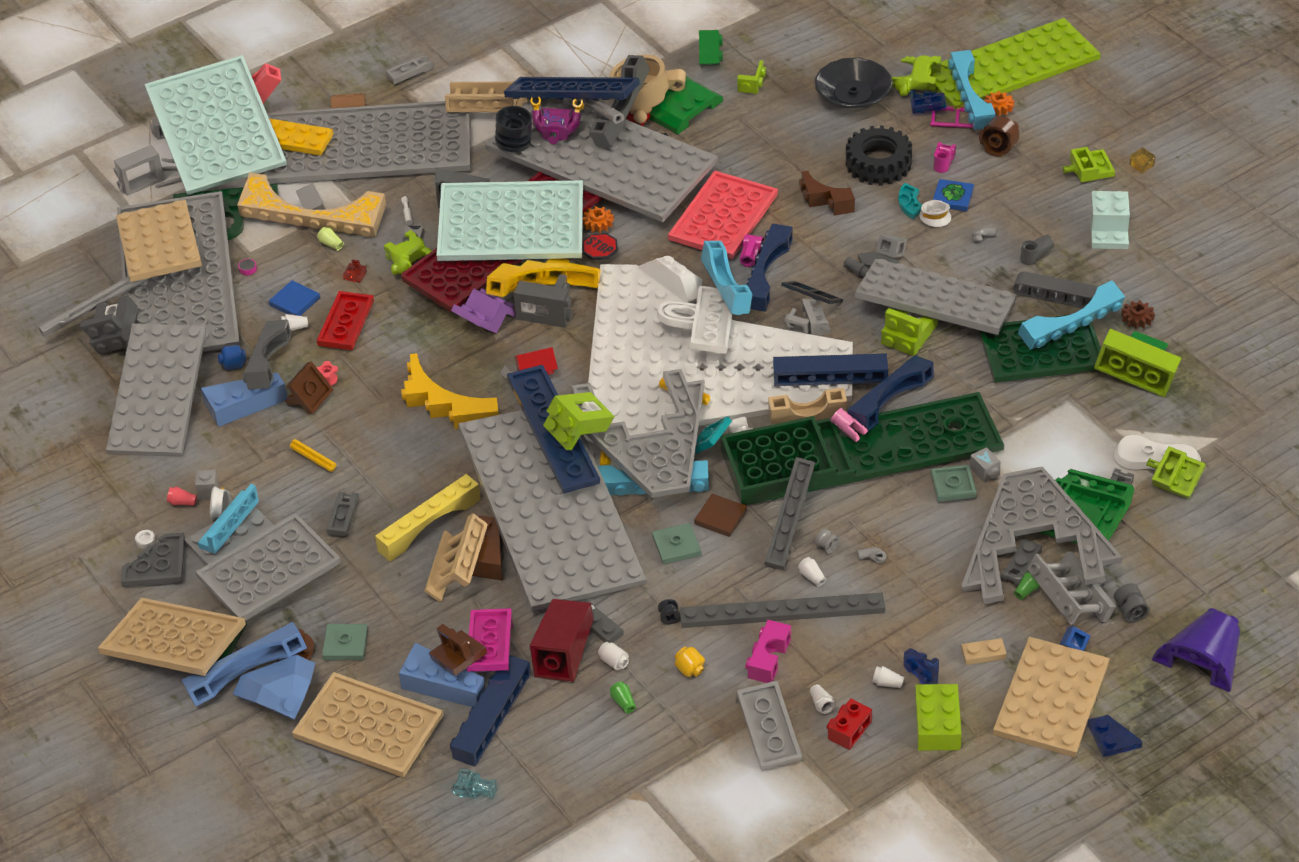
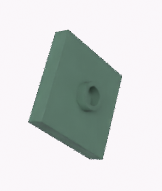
M969 465L930 470L937 502L976 498L977 492Z
M690 523L652 532V537L663 565L701 556V549Z
M327 624L322 653L323 660H364L368 625Z

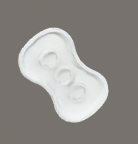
M1139 435L1125 436L1116 444L1114 449V459L1117 464L1132 470H1156L1146 466L1149 458L1160 462L1168 446L1187 453V456L1201 461L1199 453L1189 445L1160 444Z

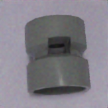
M1125 584L1115 591L1114 599L1126 621L1138 622L1148 615L1150 608L1136 584Z

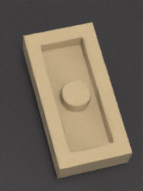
M1002 638L961 644L965 665L1004 660L1007 656Z

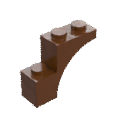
M801 171L799 187L803 189V199L808 202L809 207L828 205V208L832 209L834 216L855 212V198L851 188H834L823 185L816 181L809 171Z

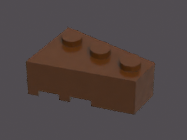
M479 515V518L485 521L488 526L472 576L503 581L499 529L494 517Z

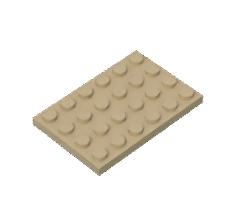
M178 200L173 203L160 204L155 207L142 208L137 211L116 215L130 282L202 266L186 200Z
M141 598L101 643L98 650L100 654L204 676L244 628L246 623L245 619L241 617Z
M1029 637L994 726L993 735L1076 758L1110 658Z
M333 672L293 730L292 735L295 739L404 778L444 714L443 710Z

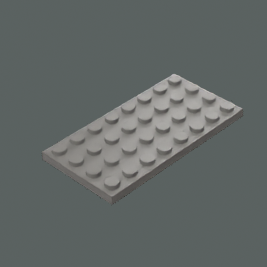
M875 259L857 288L855 298L998 335L1015 302L1016 294L1005 290H996L990 286L977 285L970 281H961L955 277H945L935 272H926L920 268L906 267L900 263H891L885 259Z
M132 323L106 448L107 454L182 457L205 340V326Z

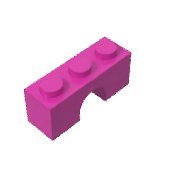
M767 620L765 627H761L759 640L754 643L752 656L747 658L745 669L748 670L749 679L764 683L773 682L778 671V656L770 653L780 652L785 654L791 641V625Z

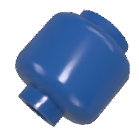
M238 345L224 346L221 353L218 354L219 365H223L225 370L241 369L243 364L246 363L245 350L241 349Z

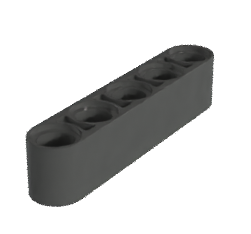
M1022 271L1017 275L1013 291L1020 296L1084 308L1092 300L1099 286Z

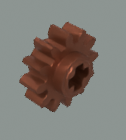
M1141 300L1138 303L1131 301L1130 305L1124 304V308L1121 311L1122 322H1128V327L1133 325L1135 329L1140 326L1145 329V324L1151 326L1154 320V308H1148L1149 303L1143 304Z

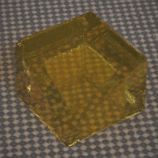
M1142 147L1131 154L1129 165L1143 173L1155 165V155Z

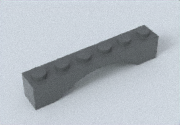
M628 55L621 71V77L639 78L640 84L626 99L620 101L615 99L611 106L624 115V121L650 71L644 56ZM604 116L595 119L589 131L595 145L611 147L624 121L615 124Z
M288 319L267 321L264 328H262V333L258 337L257 344L254 346L250 361L247 363L245 372H243V381L247 384L248 390L271 387L274 378L268 359L277 350L289 343L292 334Z

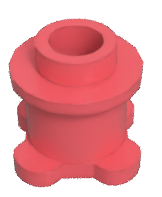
M325 361L323 365L317 367L330 385L337 382L338 377L335 374L338 372L337 366H333L330 361Z

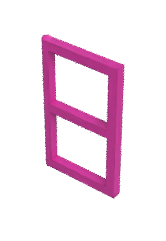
M932 106L930 126L973 128L972 124L959 123L960 111L965 112L964 107L956 109L955 123L935 122L936 110L955 111L953 107Z

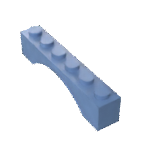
M291 622L215 662L204 676L192 674L184 678L182 682L194 705L198 706L215 697L226 684L247 670L269 661L289 658L307 647L299 630Z

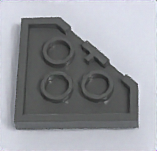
M184 533L162 535L158 538L159 542L152 547L148 546L137 555L138 558L132 563H126L122 567V587L182 582L185 546Z

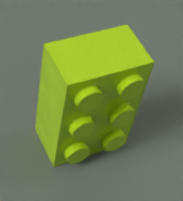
M915 684L918 751L961 750L962 733L958 684Z

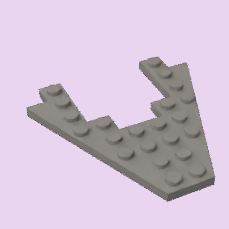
M682 369L663 371V379L677 411L674 414L661 416L664 430L630 435L624 421L611 423L606 432L586 434L594 444L610 457L651 498L689 492L705 381L687 382ZM590 383L573 385L571 388L572 394L592 392L595 396Z
M1043 466L1005 473L1001 479L963 579L962 590L963 592L982 589L984 604L1003 601L1004 594L997 555L1016 552L1015 536L1054 529L1057 544L1077 540L1086 585L1105 582L1103 566L1122 563V559L1118 551Z

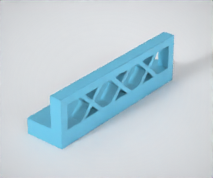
M250 484L245 491H240L198 541L199 548L213 554L218 552L259 502L255 485Z

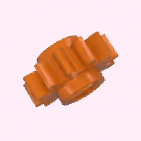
M990 92V96H985L984 101L992 104L996 115H1007V111L1012 112L1014 100H1012V95L1007 96V92Z
M596 206L593 210L589 208V213H583V225H585L586 230L591 228V233L595 231L601 233L602 230L608 231V227H613L614 215L611 214V210L605 211V207L598 208Z

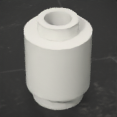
M605 642L598 650L600 659L615 670L624 669L629 662V654L614 643Z

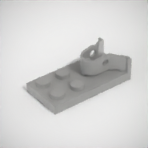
M773 681L737 690L735 702L740 704L760 769L764 770L802 760V754L778 682Z

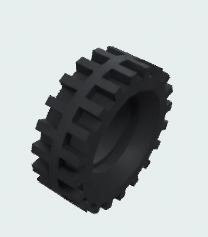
M880 125V128H874V126H870L868 130L862 128L860 133L854 132L853 138L849 137L848 143H846L848 173L852 172L854 179L859 177V182L861 183L868 181V185L879 183V186H883L885 182H888L890 185L893 184V180L899 182L902 176L906 177L908 171L911 170L912 142L908 141L909 137L907 135L902 136V131L895 132L893 127L884 129V126ZM873 149H884L894 154L890 157L876 159L865 155L864 152Z

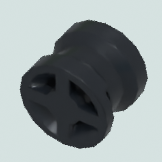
M666 599L659 603L658 611L661 613L660 619L662 623L670 625L680 620L678 603L675 600Z

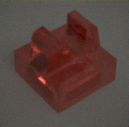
M352 259V263H349L343 273V279L361 283L367 272L366 266L361 265L359 260Z

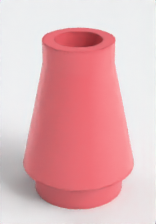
M177 486L175 488L170 487L167 502L171 503V505L195 506L197 495Z

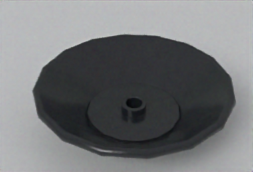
M842 58L830 62L821 68L815 77V89L823 99L833 105L847 108L866 107L878 103L888 95L892 88V78L886 68L873 60L863 58Z

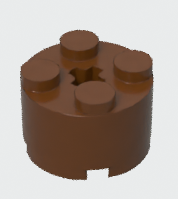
M997 115L982 129L979 134V142L983 144L984 150L988 154L1001 157L1009 153L1018 142L1019 125L1007 117Z

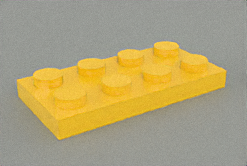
M269 118L280 147L284 150L321 156L334 134L333 129Z

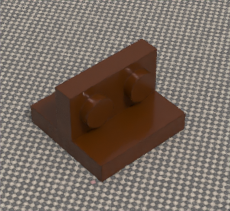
M310 361L286 385L291 393L284 401L288 406L301 405L309 415L316 411L334 389L312 361Z
M444 624L436 628L442 644L429 652L430 658L454 676L487 654L486 647L464 631L456 632L453 628L450 629Z

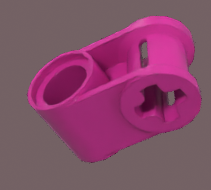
M938 142L934 153L933 167L936 172L944 173L949 170L956 153L955 144L951 146Z

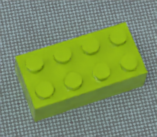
M1110 328L1102 344L1094 369L1165 398L1180 364L1181 357Z

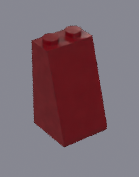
M561 599L551 600L529 645L534 677L574 682L593 622L591 603Z

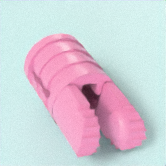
M842 408L837 410L830 420L855 442L860 439L857 432L862 435L868 432L862 424L852 418Z

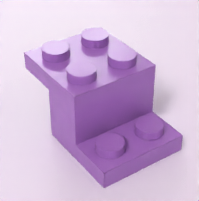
M473 288L466 304H462L461 307L454 304L451 310L470 322L495 333L498 332L506 314L516 317V309L513 308V303L505 299L503 300L499 296L486 294V290L483 288L480 291Z

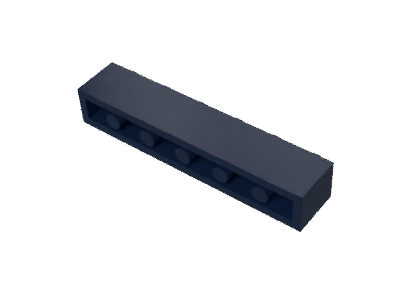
M887 353L773 357L774 386L881 383L888 377Z
M509 655V670L496 671L495 675L490 677L487 688L480 693L476 706L471 708L468 719L461 724L458 735L450 743L454 760L472 766L477 765L531 675L529 661Z

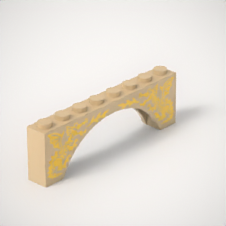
M249 172L237 206L240 216L245 218L288 223L314 229L326 227L346 234L376 237L386 207V199L384 193L367 191L357 200L338 208L326 210L305 209L281 199L270 187L266 175Z

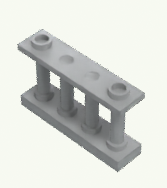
M1066 552L1060 563L1046 564L1039 554H1035L1027 568L1070 624L1075 623L1080 613L1094 612L1101 622H1108L1116 608V605L1098 583L1085 584L1082 564L1073 552ZM1053 571H1061L1065 577H1057ZM1064 585H1072L1076 591H1068ZM1083 598L1087 604L1079 605L1075 599Z

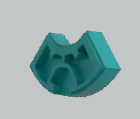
M904 183L898 194L899 207L906 216L914 220L920 214L922 204L917 200L919 189Z

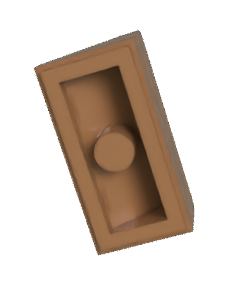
M366 94L332 95L331 108L365 106Z

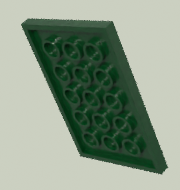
M1027 320L1005 322L998 335L978 330L994 383L1097 370L1094 369L1101 347L1092 322L1087 326L1082 325L1072 333L1067 332L1055 341H1048L1044 346L1036 347L1032 350L1029 349L1018 334L1021 324Z

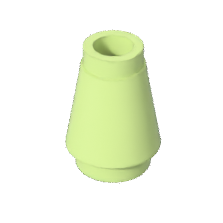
M323 227L317 235L320 243L337 251L344 245V242L341 241L331 228Z

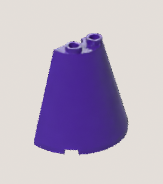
M1209 608L1207 612L1160 646L1154 653L1152 661L1172 668L1175 663V656L1211 670L1210 685L1230 692L1240 636L1239 621L1234 616H1229L1214 608Z

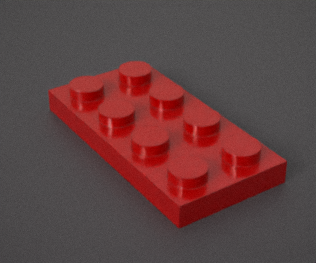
M338 291L317 338V345L353 350L373 305L374 296Z

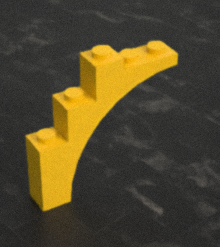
M562 258L549 259L546 263L527 260L521 266L503 263L487 276L486 294L505 297L515 291L519 281L543 285L556 284L560 274L567 275V283L570 285L598 288L601 269L569 263V260Z
M417 353L410 354V362H407V369L411 375H408V381H404L405 389H401L402 400H406L407 407L425 406L426 411H430L431 418L449 416L450 422H454V429H459V423L499 415L497 398L467 397L440 387L424 373Z

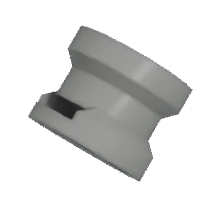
M823 529L815 539V545L820 548L823 547L828 554L833 553L840 543V538L832 535L828 529Z

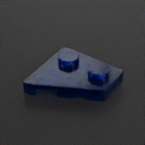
M910 90L913 114L947 108L944 93L924 91V95L915 94V90Z
M912 648L906 650L903 663L905 669L908 672H912L922 684H938L939 660L935 657L929 660L927 659V654L919 653Z
M1109 715L1088 719L1087 725L1103 757L1142 748V740Z

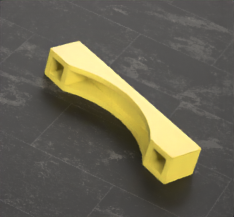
M465 474L375 535L378 552L390 562L403 554L416 536L435 519L452 511L467 510L480 501L479 484Z

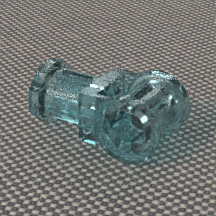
M460 769L458 771V779L451 789L455 795L464 798H476L479 793L489 795V798L495 797L497 791L496 779L491 781L481 779L480 773H474L468 769Z

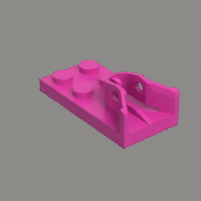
M511 608L471 610L469 636L484 645L487 654L467 667V672L509 670L511 629H513Z

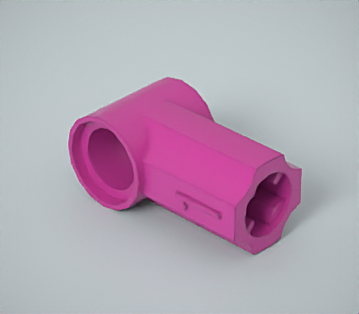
M745 234L743 250L740 255V263L744 267L755 265L756 256L761 253L760 247L761 243L764 242V237Z

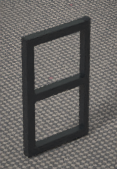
M797 281L782 282L781 284L783 287L827 304L843 302V299ZM795 285H796V286H799V287H802V288H804V289H807V291H806V290H803V289H800V288H798V287H795ZM816 294H820V295L825 296V297H828V298H830V299L821 297V296L816 295Z

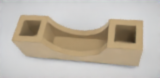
M844 388L825 390L818 399L809 403L794 402L788 395L768 397V413L771 425L814 416L816 421L832 418L840 408L847 412V398Z

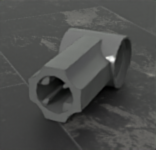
M1046 234L1034 241H1024L1021 248V262L1027 265L1034 264L1038 256L1054 247L1051 237Z

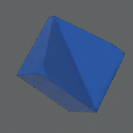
M1068 626L1060 645L1084 651L1091 635L1074 626Z

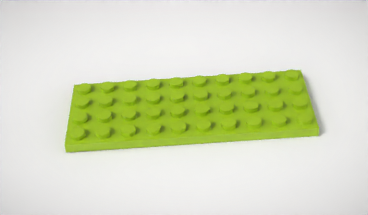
M1065 18L972 50L971 52L975 60L974 74H970L968 80L973 91L984 101L986 95L990 96V92H1011L1100 59L1101 53ZM949 59L942 61L941 71L933 70L931 75L936 77V91L956 112V109L964 107V102L960 100V91L956 89V81L952 79V70L948 68Z

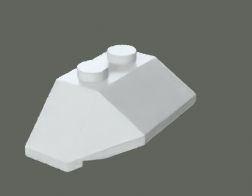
M664 256L639 266L638 269L684 302H697L699 286H702L703 279L675 261L672 257Z

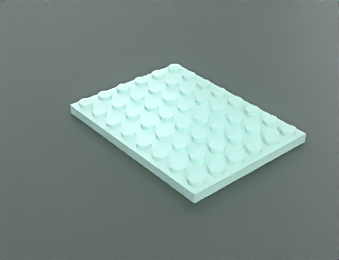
M243 55L145 84L149 99L187 195L248 177L249 172L258 174L287 165Z
M583 180L441 183L437 261L582 258Z

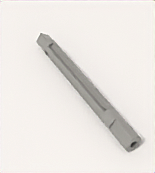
M578 99L615 124L624 121L622 113L599 99Z
M128 276L40 325V334L44 338L96 309L97 303L108 302L149 278L130 282Z

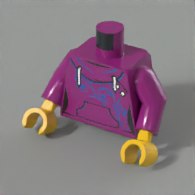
M538 97L539 102L537 104L533 103L531 98V106L534 108V111H532L533 126L539 133H542L544 140H548L551 144H557L558 140H567L569 135L579 128L580 110L584 108L582 100L579 106H576L577 100H573L574 112L573 109L541 108L539 110L541 106L540 97Z

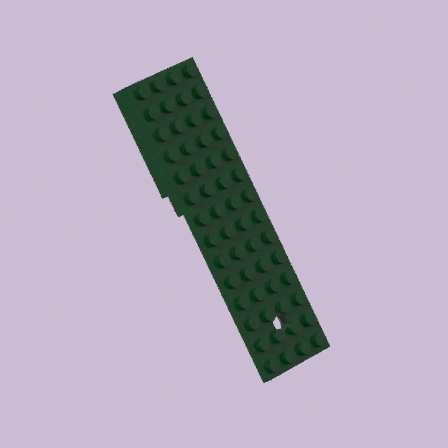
M980 392L881 412L878 416L879 423L865 435L857 432L860 437L857 442L830 421L831 418L816 421L814 416L721 435V452L739 501L743 505L783 498L796 457L815 462L807 492L969 458L972 454L986 447L991 452L1004 450V443ZM955 426L959 430H951L949 427Z

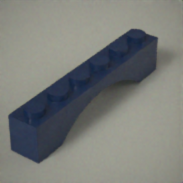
M772 223L770 229L766 230L765 242H762L760 247L761 253L756 256V265L752 266L751 278L748 277L746 284L752 292L750 306L752 310L764 312L767 310L770 302V285L766 281L765 273L774 260L789 251L793 241L792 226Z
M914 355L852 405L847 413L862 424L867 431L871 430L879 423V412L889 399L903 391L922 387L934 378L933 361Z

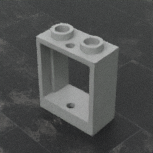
M152 145L114 160L115 168L113 169L119 180L117 181L120 191L123 190L127 196L165 180L159 153ZM149 162L151 172L128 181L127 170Z

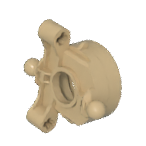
M641 55L644 56L650 71L630 109V113L634 114V120L637 123H644L646 121L647 114L652 111V107L664 100L668 89L674 91H682L686 82L684 70L666 71L665 65L660 58L654 55ZM625 60L619 62L611 70L609 77H621L622 66Z

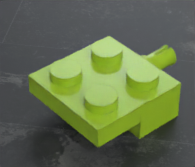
M1088 147L1071 149L1070 162L1072 165L1062 167L1064 174L1076 173L1080 182L1115 176V170L1104 149L1089 151Z
M1168 446L1160 462L1149 458L1146 466L1156 469L1152 477L1153 486L1188 500L1206 467L1205 463L1187 456V453Z

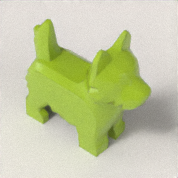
M923 55L916 58L906 56V58L901 59V62L912 65L913 69L910 75L891 77L894 82L892 87L899 91L900 96H907L910 90L936 92V77H932L931 71H941V56L930 57Z
M412 230L404 233V236L409 238V241L406 240L397 245L389 242L384 245V251L387 252L385 254L386 259L391 260L393 263L391 266L393 275H401L412 266L414 261L432 251L425 246L422 238L417 237L416 233Z

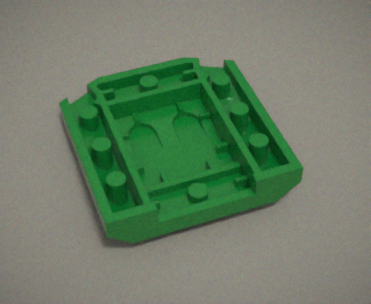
M686 76L684 89L682 91L668 89L664 100L652 107L649 119L678 135L689 127V121L707 107L712 110L722 103L723 96Z
M1074 469L1068 470V474L1063 478L1058 477L1055 479L1059 486L1109 541L1132 502L1134 494L1133 485ZM1054 529L1037 532L1056 538ZM1077 540L1069 541V542L1078 544V543H1077Z

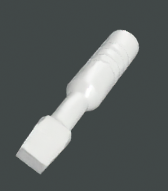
M404 196L401 200L404 205L406 225H412L413 221L410 208H408V199Z

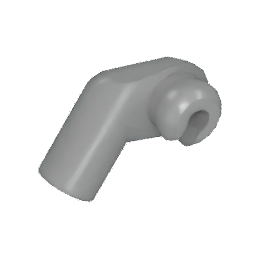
M985 227L973 231V241L981 242L982 237L996 236V228Z
M877 547L857 550L859 560L869 558L877 563H883L886 560V553Z

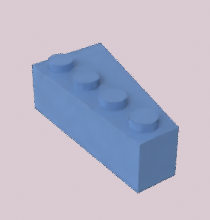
M278 372L272 373L274 379L270 388L248 390L247 384L243 380L201 388L204 404L217 426L220 427L283 402L287 398L285 383Z
M415 642L399 672L401 689L475 707L480 693L485 691L484 677L474 672H467V669L454 676L430 658L429 652L431 650Z

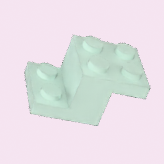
M1092 191L1090 223L1092 249H1128L1130 218L1128 192Z

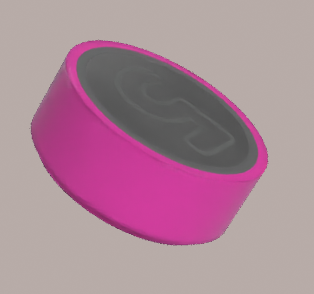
M244 259L238 264L239 272L242 275H251L257 270L256 262L253 259Z

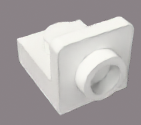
M746 417L732 419L731 424L728 426L730 434L753 429L748 427Z

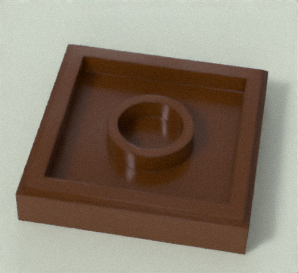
M711 494L694 519V524L730 537L747 512V506Z

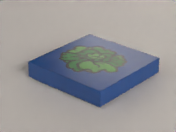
M939 179L933 200L945 202L953 210L967 211L974 190V184Z

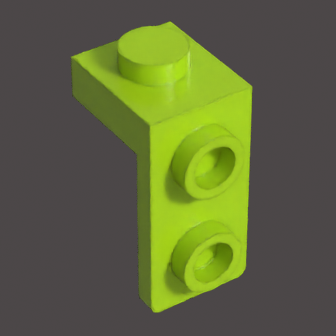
M760 60L755 76L738 74V92L758 94L759 87L762 88L763 77L766 76V67H764L763 60Z

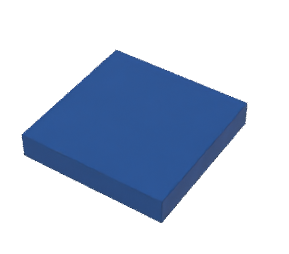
M291 280L269 300V306L289 315L301 316L320 299V293Z

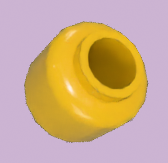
M685 646L674 656L676 659L675 667L685 677L693 675L697 677L705 669L703 667L705 658L694 647L687 648Z

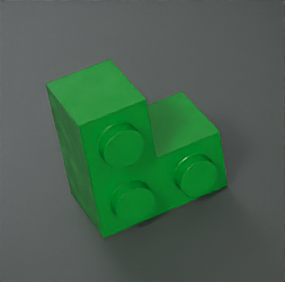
M699 30L700 66L720 65V61H723V51H720V46H723V36L719 34V30Z

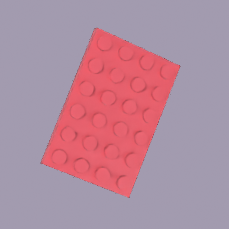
M714 170L668 234V240L703 250L704 241H722L727 251V258L734 259L743 246L745 234L750 235L778 195V189Z

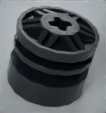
M507 106L500 109L496 113L495 142L497 146L508 152H519L527 149L531 144V113L520 106Z

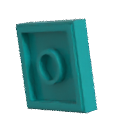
M728 416L703 429L697 437L694 455L714 446L732 422Z

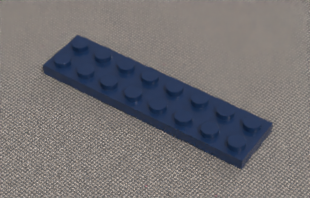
M519 77L504 90L505 98L534 99L540 97L543 100L549 98H556L557 100L586 98L587 100L617 99L620 101L626 99L640 84L639 78Z
M539 365L508 373L507 380L563 494L600 484V477L580 437L572 450H566L543 426L549 416L547 409L553 398L558 395L544 366Z

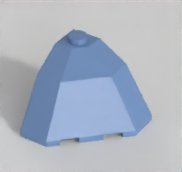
M294 655L241 675L232 695L250 703L254 702L293 720L296 718L308 690L315 663L299 655Z

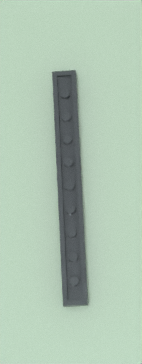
M883 592L680 607L682 628L767 622V620L785 621L885 613Z

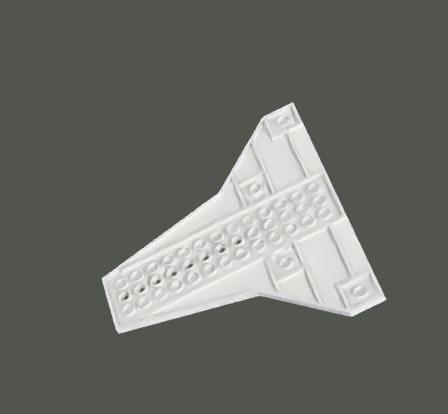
M600 264L601 274L598 284L588 383L591 384L595 397L615 416L612 423L625 421L630 435L664 430L661 416L677 413L669 391L659 387L663 371L682 369L687 382L705 381L703 392L709 394L711 400L708 405H701L699 426L712 424L727 416L732 420L740 417L750 418L768 415V397L788 395L794 402L809 403L818 399L825 390L844 388L847 401H852V384L774 386L773 357L853 354V342L731 320L727 354L689 349L692 329L668 326L657 317L658 307L662 303L669 301L684 302L682 299L638 269V265ZM672 312L683 317H691L689 314ZM584 434L596 464L600 466L601 449ZM611 459L610 465L613 466V467H615V468L618 469V470L623 471V470Z

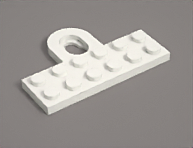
M699 286L696 304L669 301L662 303L658 307L657 317L662 323L668 326L692 329L689 349L727 354L732 314L717 288ZM672 312L689 314L691 317H683Z

